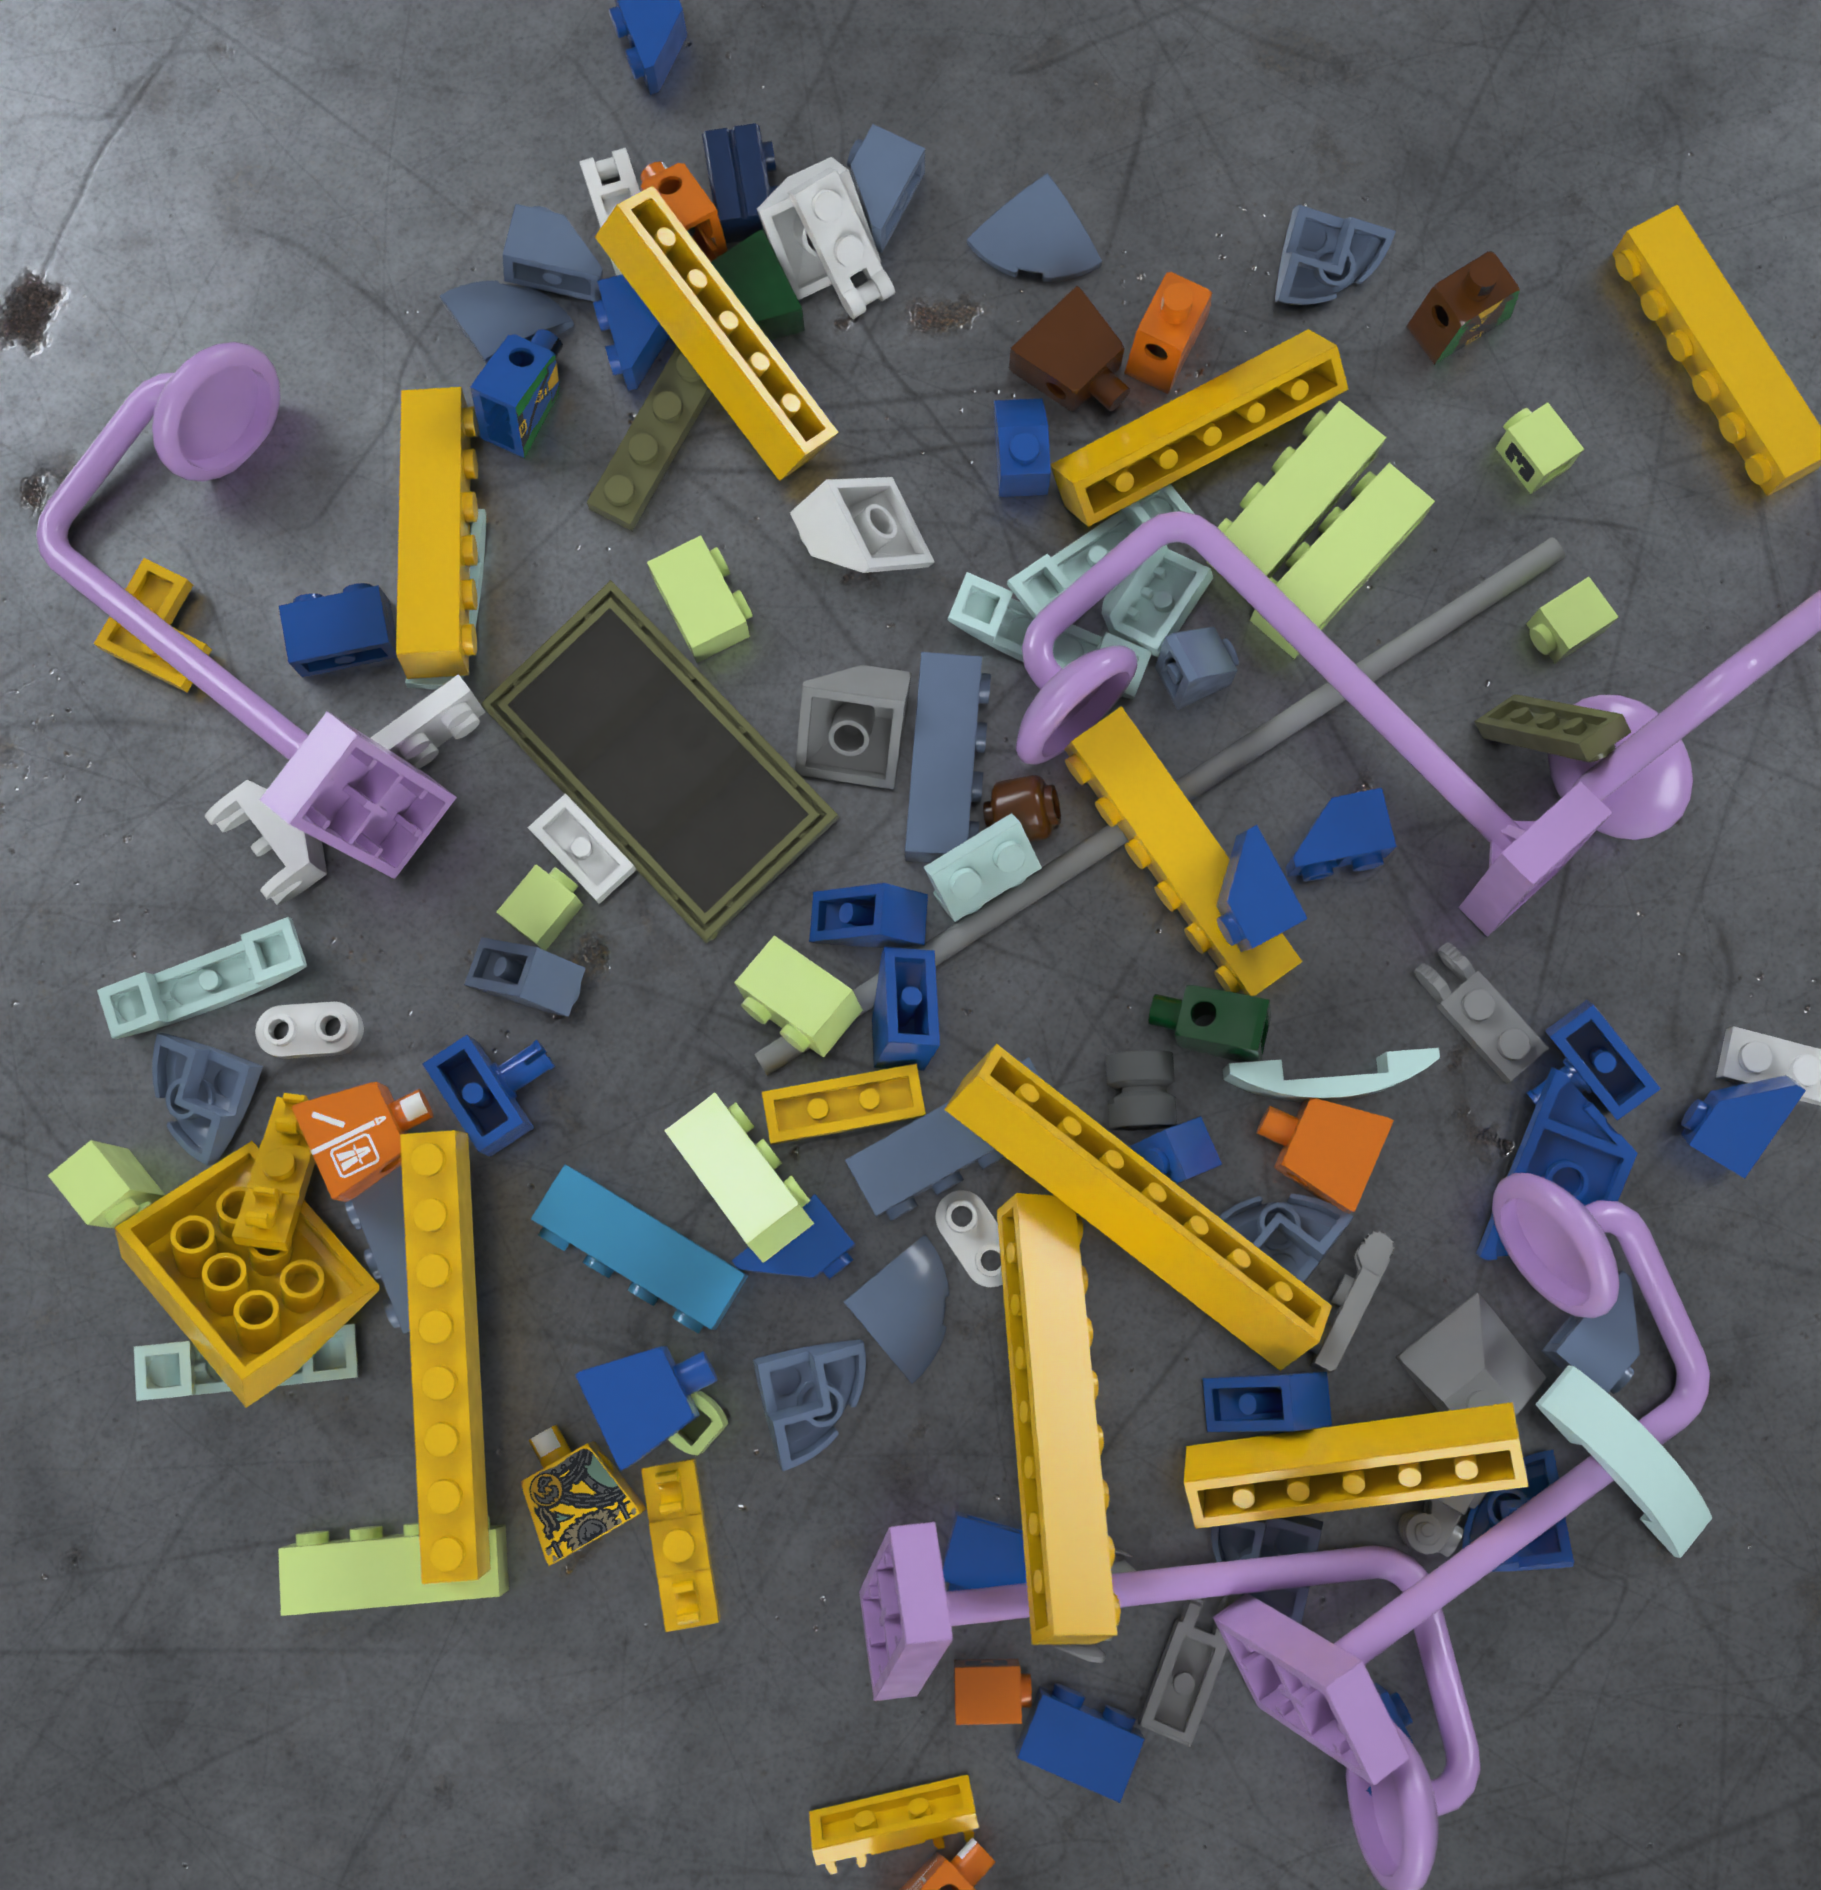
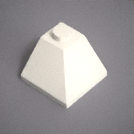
M833 157L787 177L757 208L770 245L798 300L832 285L788 192L829 167L837 170L878 260L881 262L850 172Z
M893 477L827 479L790 512L799 531L800 538L812 557L862 573L928 568L935 563Z

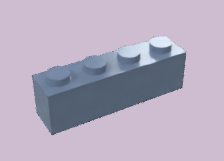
M921 652L905 843L906 862L931 863L979 833L980 821H970L971 802H981L983 772L973 771L975 752L985 753L987 723L977 722L978 704H989L991 674L981 673L982 656Z
M1029 1057L1021 1061L1023 1065L1040 1077ZM946 1103L847 1158L845 1161L876 1218L887 1214L890 1221H893L918 1206L914 1197L933 1188L935 1194L939 1195L964 1180L960 1171L976 1162L979 1163L983 1170L1005 1157L945 1111L948 1105Z
M400 1165L354 1199L345 1202V1207L356 1230L363 1229L370 1248L364 1250L365 1260L375 1279L382 1278L389 1296L383 1299V1306L391 1325L394 1328L401 1327L403 1334H410L402 1165Z

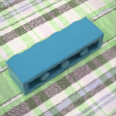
M566 1164L562 1167L531 1217V1220L543 1226L538 1234L541 1238L563 1251L567 1249L569 1244L587 1253L583 1260L585 1265L607 1278H610L614 1271L632 1281L627 1289L629 1292L655 1306L659 1298L677 1309L672 1318L696 1333H700L703 1326L711 1330L718 1328L749 1276Z

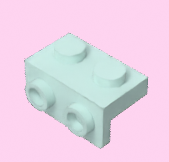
M1167 545L1161 547L1105 596L1102 605V616L1109 633L1148 649L1152 652L1151 655L1158 657L1165 637L1180 630L1212 581L1211 568L1168 549Z
M1011 813L924 866V869L935 888L933 894L936 900L956 922L965 915L977 912L986 902L1007 889L1019 886L1027 877L1042 869L1020 821Z

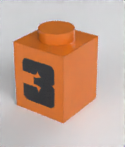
M1018 1658L954 1660L956 1725L1022 1724V1708H1032L1031 1673H1021Z

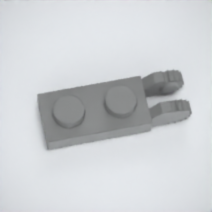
M1449 942L1445 943L1438 949L1439 956L1462 984L1451 993L1447 983L1436 970L1425 963H1422L1414 970L1415 976L1428 993L1438 1002L1436 1007L1507 1084L1522 1073L1549 1047L1479 970L1475 972L1470 961Z
M1373 1231L1371 1235L1368 1234L1367 1238L1363 1239L1364 1242L1360 1243V1247L1357 1248L1353 1256L1357 1269L1355 1277L1352 1278L1345 1274L1331 1302L1339 1306V1309L1331 1325L1326 1323L1320 1342L1309 1350L1316 1354L1310 1366L1321 1372L1329 1374L1336 1370L1391 1260L1389 1256L1393 1255L1392 1251L1395 1249L1393 1247L1394 1241H1391V1236H1387L1386 1232L1381 1233L1378 1231L1375 1233Z
M1236 1595L1224 1596L1219 1603L1216 1614L1235 1602L1239 1597ZM1206 1598L1185 1601L1181 1619L1176 1618L1138 1720L1139 1726L1191 1747L1228 1648L1215 1621L1212 1633L1195 1626Z

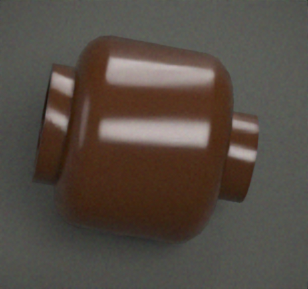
M1038 775L997 782L992 789L991 801L983 803L986 827H990L1012 813L1020 821L1029 842L1048 839L1052 835L1054 825L1061 823L1060 802L1054 784L1047 785L1043 778Z

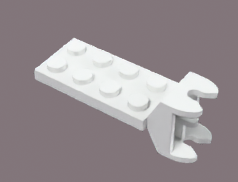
M458 674L370 739L419 769L427 765L439 754L437 747L453 736L455 739H460L471 733L480 724L478 718L486 712ZM246 780L216 802L207 811L205 818L211 825L217 823L216 825L222 832L232 830L249 819L262 834V837L251 845L253 852L256 856H261L273 849L286 866L274 875L260 890L266 899L272 898L276 905H280L296 897L327 875L322 841L284 821L260 801V798L267 789Z

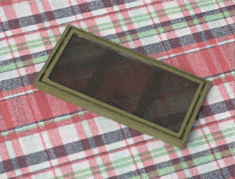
M612 580L487 696L481 704L487 713L564 794L566 793L627 857L646 881L705 943L714 940L727 924L840 818Z

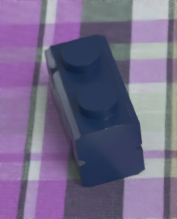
M756 123L734 126L731 130L720 128L704 131L702 139L712 202L717 209L726 244L741 242L762 229L766 235L757 208L779 187V185L770 186L768 172L776 171L772 141L762 142L760 125Z

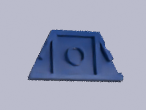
M1552 1067L1508 1176L1514 1173H1531L1543 1177L1568 1191L1584 1206L1599 1200L1618 1202L1638 1153L1621 1134L1614 1130L1595 1105L1589 1102L1575 1087L1566 1073ZM1493 1212L1476 1252L1480 1258L1485 1260H1497V1257L1509 1256L1497 1232Z

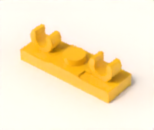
M917 1064L761 1092L771 1145L917 1119L926 1115Z
M284 1093L283 1097H276L232 1233V1238L237 1245L281 1251L289 1250L315 1165L313 1155L291 1108L298 1103L308 1101L306 1095Z
M696 1459L641 1468L665 1632L719 1623L720 1614Z
M968 1774L809 1811L812 1852L816 1866L825 1864L830 1874L837 1873L836 1861L856 1857L857 1865L861 1868L866 1866V1854L871 1853V1855L898 1850L925 1843V1840L933 1839L937 1849L945 1848L943 1836L963 1832L967 1843L971 1838L974 1839L973 1829L979 1828Z

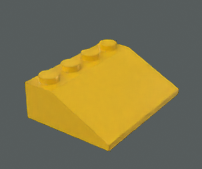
M250 1141L114 1227L121 1258L246 1408L293 1376L379 1291L378 1283L305 1200L303 1201L288 1251L235 1244L232 1233L259 1150L253 1141Z

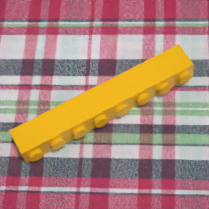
M998 1044L963 1078L946 1106L945 1111L1279 1371H1282L1320 1342L1332 1308L1331 1304Z
M450 1130L400 1134L422 1584L478 1580L491 1568L468 1133Z
M1016 1193L997 1209L1031 1642L1032 1645L1096 1644L1117 1635V1625L1120 1621L1121 1609L1119 1599L1113 1593L1111 1573L1115 1559V1548L1113 1540L1107 1532L1106 1510L1109 1505V1488L1106 1481L1102 1479L1100 1455L1103 1451L1104 1435L1101 1426L1097 1424L1095 1408L1099 1384L1097 1375L1092 1370L1090 1347L1093 1341V1325L1086 1315L1085 1294L1088 1288V1273L1086 1268L1082 1266L1080 1253L1083 1222L1073 1209L1055 1195Z

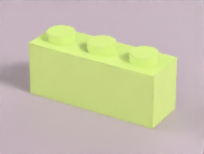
M713 1093L667 1128L665 1132L745 1243L764 1263L814 1224L802 1208L811 1200L792 1176L784 1181L781 1180L775 1169L782 1162L764 1138L754 1144L747 1133L755 1126L739 1105L735 1102L727 1108L718 1095Z

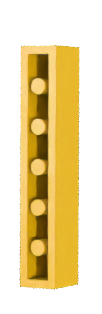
M653 185L617 204L595 235V239L777 479L781 481L812 460L839 432Z
M1678 204L1627 230L1612 253L1615 258L1616 268L1621 277L1629 281L1637 292L1645 315L1650 320L1655 321L1666 338L1667 347L1672 357L1683 364L1692 378L1696 395L1703 402H1707L1715 414L1723 437L1728 442L1734 444L1745 461V469L1750 479L1755 484L1760 485L1766 496H1769L1816 471L1821 466V425Z
M1307 329L1051 464V470L1064 506L1089 527L1349 390L1338 346Z
M461 387L401 390L396 656L407 679L449 677L458 674L460 676L469 675V656L477 654L476 629L474 624H469V610H477L478 604L475 580L470 579V566H477L478 563L476 539L474 535H470V522L478 521L476 494L474 491H470V479H478V461L475 449H470V437H478V422L474 406H467Z
M1122 706L1076 737L1066 746L1064 750L1069 757L1065 759V763L1069 771L1081 785L1088 782L1099 798L1095 801L1098 812L1109 826L1114 827L1118 825L1129 840L1124 844L1127 853L1140 869L1148 867L1159 884L1154 886L1158 897L1171 912L1177 909L1189 926L1184 929L1187 938L1198 952L1203 954L1207 951L1218 966L1214 974L1225 991L1256 996L1302 963V960L1283 933L1253 949L1243 952L1240 951L1237 944L1231 946L1226 941L1217 924V918L1221 914L1216 905L1230 858Z
M1513 1402L1186 1446L1184 1486L1195 1529L1529 1487Z

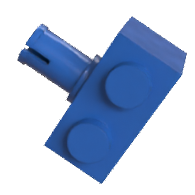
M1585 1000L1545 1030L1566 1057L1563 1060L1565 1066L1560 1070L1566 1073L1571 1079L1570 1081L1581 1093L1586 1090L1590 1094L1593 1091L1617 1121L1661 1089L1589 1000ZM1546 1080L1533 1090L1530 1089L1526 1092L1536 1105Z
M465 1035L423 1063L424 1068L465 1132L468 1133L478 1152L491 1157L534 1128L516 1100V1097H518L516 1091L549 1069L552 1070L556 1067L552 1059L546 1055L547 1051L538 1040L532 1042L533 1044L501 1065H498L496 1062L492 1063L478 1041L469 1035Z

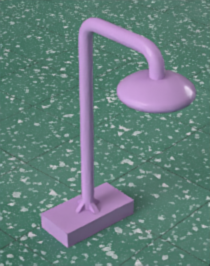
M237 342L215 344L199 351L186 360L175 373L158 374L143 381L130 393L47 501L39 516L36 532L40 555L55 573L289 760L260 798L262 803L289 825L395 879L457 797L429 775L328 711L312 732L307 735L69 544L68 533L72 522L152 418L153 442L159 459L173 474L192 481L203 482L218 479L234 472L253 454L270 433L276 421L280 404V384L275 367L263 352L251 345Z
M1176 511L1158 514L1144 522L1042 609L1026 629L1022 645L1024 667L1040 691L1023 716L1017 736L1016 751L1022 762L1038 765L1061 754L1072 740L1098 723L1125 692L1137 670L1135 652L1121 645L1088 652L1064 668H1061L1053 656L1052 649L1055 640L1161 547L1168 543L1180 542L1194 548L1490 843L1489 869L1458 907L1487 937L1552 879L1613 813L1580 781L1537 821H1513L1220 529L1200 515Z
M1821 589L1728 658L1660 713L1640 701L1621 695H1597L1575 703L1574 705L1623 714L1631 733L1615 743V749L1608 756L1594 762H1585L1548 753L1550 775L1560 797L1565 796L1581 781L1613 812L1596 831L1615 838L1629 840L1650 838L1671 828L1682 817L1690 801L1693 785L1691 761L1681 739L1821 631Z
M1514 1173L1502 1179L1494 1192L1492 1205L1494 1223L1501 1242L1511 1260L1533 1288L1562 1311L1578 1317L1596 1318L1607 1314L1611 1310L1618 1297L1619 1277L1616 1260L1605 1233L1613 1234L1619 1241L1677 1372L1676 1385L1672 1394L1666 1401L1638 1420L1663 1445L1686 1428L1701 1412L1709 1393L1710 1371L1705 1352L1648 1226L1636 1211L1620 1202L1599 1200L1584 1206L1572 1194L1554 1182L1531 1173ZM1592 1455L1334 1644L1248 1593L1216 1614L1213 1619L1257 1706L1374 1786L1409 1760L1410 1757L1366 1670L1365 1664L1614 1480Z
M935 1522L889 1527L859 1591L874 1701L917 1696L953 1640L951 1626L1030 1618L1027 1583L946 1592ZM1372 1545L1112 1574L1113 1593L1117 1595L1120 1607L1369 1579H1385L1395 1584L1403 1593L1429 1573L1413 1557L1394 1547ZM1442 1608L1415 1627L1414 1633L1445 1750L1446 1765L1443 1773L1438 1778L1430 1781L1429 1774L1419 1753L1410 1739L1394 1722L1393 1724L1410 1757L1409 1760L1374 1786L1346 1767L1348 1802L1357 1841L1372 1875L1386 1890H1420L1425 1885L1432 1869L1437 1849L1438 1816L1461 1807L1474 1792L1481 1770L1479 1746ZM1370 1785L1372 1790V1796L1366 1791L1370 1787Z

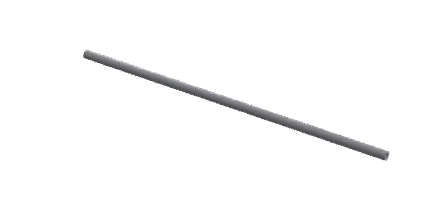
M1549 538L1362 659L1356 665L1375 682L1564 559L1565 552L1563 547L1555 538ZM1327 682L1175 782L1190 802L1346 699ZM1118 825L1103 827L1043 866L1042 869L1027 877L1019 886L1009 888L983 905L977 912L969 914L917 949L934 950L935 964L938 966L1129 840ZM878 974L853 990L863 1010L859 1016L874 1007ZM781 1036L756 1052L754 1056L768 1076L804 1052L793 1047Z

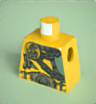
M557 1424L528 1440L543 1469L522 1480L521 1485L545 1560L549 1566L647 1510L641 1499L595 1441L589 1442L572 1452Z

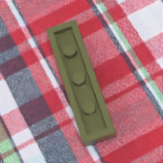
M677 346L587 501L589 510L631 531L635 528L712 393Z
M1518 694L1512 695L1474 721L1484 739L1585 762H1594L1605 758L1615 749V743L1631 733L1623 714Z

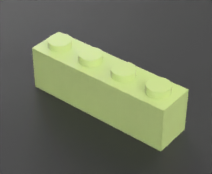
M1340 400L1328 414L1320 410L1312 418L1302 433L1306 439L1297 450L1289 446L1283 451L1271 468L1275 475L1265 486L1257 482L1249 490L1239 505L1244 510L1235 521L1231 522L1226 518L1217 527L1268 578L1273 577L1377 457L1386 439L1382 433Z
M1388 463L1377 476L1369 471L1350 493L1355 500L1344 511L1338 506L1335 507L1318 527L1322 535L1315 543L1310 546L1304 541L1292 553L1285 563L1289 568L1288 572L1279 581H1276L1273 577L1269 578L1320 630L1330 622L1424 520L1435 502L1391 463ZM1254 609L1249 621L1295 659L1300 653Z
M488 1516L491 1570L480 1579L422 1584L419 1522L403 1524L404 1534L383 1535V1526L349 1529L350 1538L329 1540V1531L296 1534V1543L278 1548L281 1616L500 1597L509 1591L506 1525L490 1526V1516Z

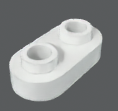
M341 1002L274 1006L260 1016L255 1029L259 1046L268 1054L282 1059L343 1055L358 1046L364 1032L363 1021L358 1012ZM338 1018L341 1024L340 1030L337 1034L328 1036L325 1031L327 1022ZM286 1022L289 1027L288 1034L283 1039L277 1040L274 1036V1029L279 1023Z
M964 1190L947 1194L940 1201L936 1209L935 1220L939 1232L975 1283L988 1288L1003 1285L1001 1265L995 1271H988L981 1264V1257L986 1251L992 1250L1000 1255L998 1223L981 1198L976 1194ZM957 1207H966L970 1210L972 1220L967 1226L959 1227L953 1223L951 1214Z

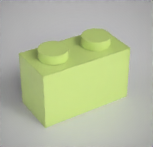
M701 535L647 562L652 578L696 663L750 637L746 620L753 617L752 612L742 592L737 590L731 593L724 577L730 575V571L721 552L717 547L709 551Z
M776 936L772 937L734 982L745 999L741 1006L749 1015L764 1025L770 1019L782 1028L780 1031L781 1036L793 1047L801 1052H804L809 1047L823 1058L863 1011L851 988Z
M93 1140L86 1143L48 1175L83 1221L91 1226L114 1228L165 1196L164 1192L128 1148Z

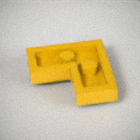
M143 558L125 590L171 625L194 585L188 579ZM109 616L94 645L100 650L188 693L193 684L190 680ZM177 630L208 656L210 655L212 649L207 644Z

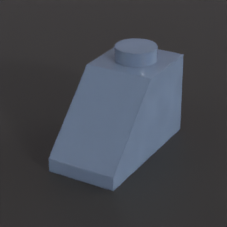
M872 124L864 141L857 139L852 146L847 160V167L851 168V178L877 251L882 253L925 174V148Z
M515 204L502 254L504 281L593 302L601 300L602 297L597 281L603 279V268L565 215L554 213L542 206L528 207Z
M1215 627L1175 632L1166 636L1155 669L1178 711L1230 686L1238 671L1236 666L1239 665V660L1231 642L1227 638L1221 640Z
M481 937L464 985L536 1010L569 1017L572 1006L580 995L581 981L586 968L538 947Z
M1623 1270L1618 1271L1619 1291L1617 1301L1607 1314L1596 1318L1578 1317L1571 1314L1541 1351L1563 1371L1568 1365L1575 1366L1607 1393L1610 1391L1612 1394L1620 1391L1629 1382L1634 1374V1369L1630 1366L1640 1355L1632 1280Z

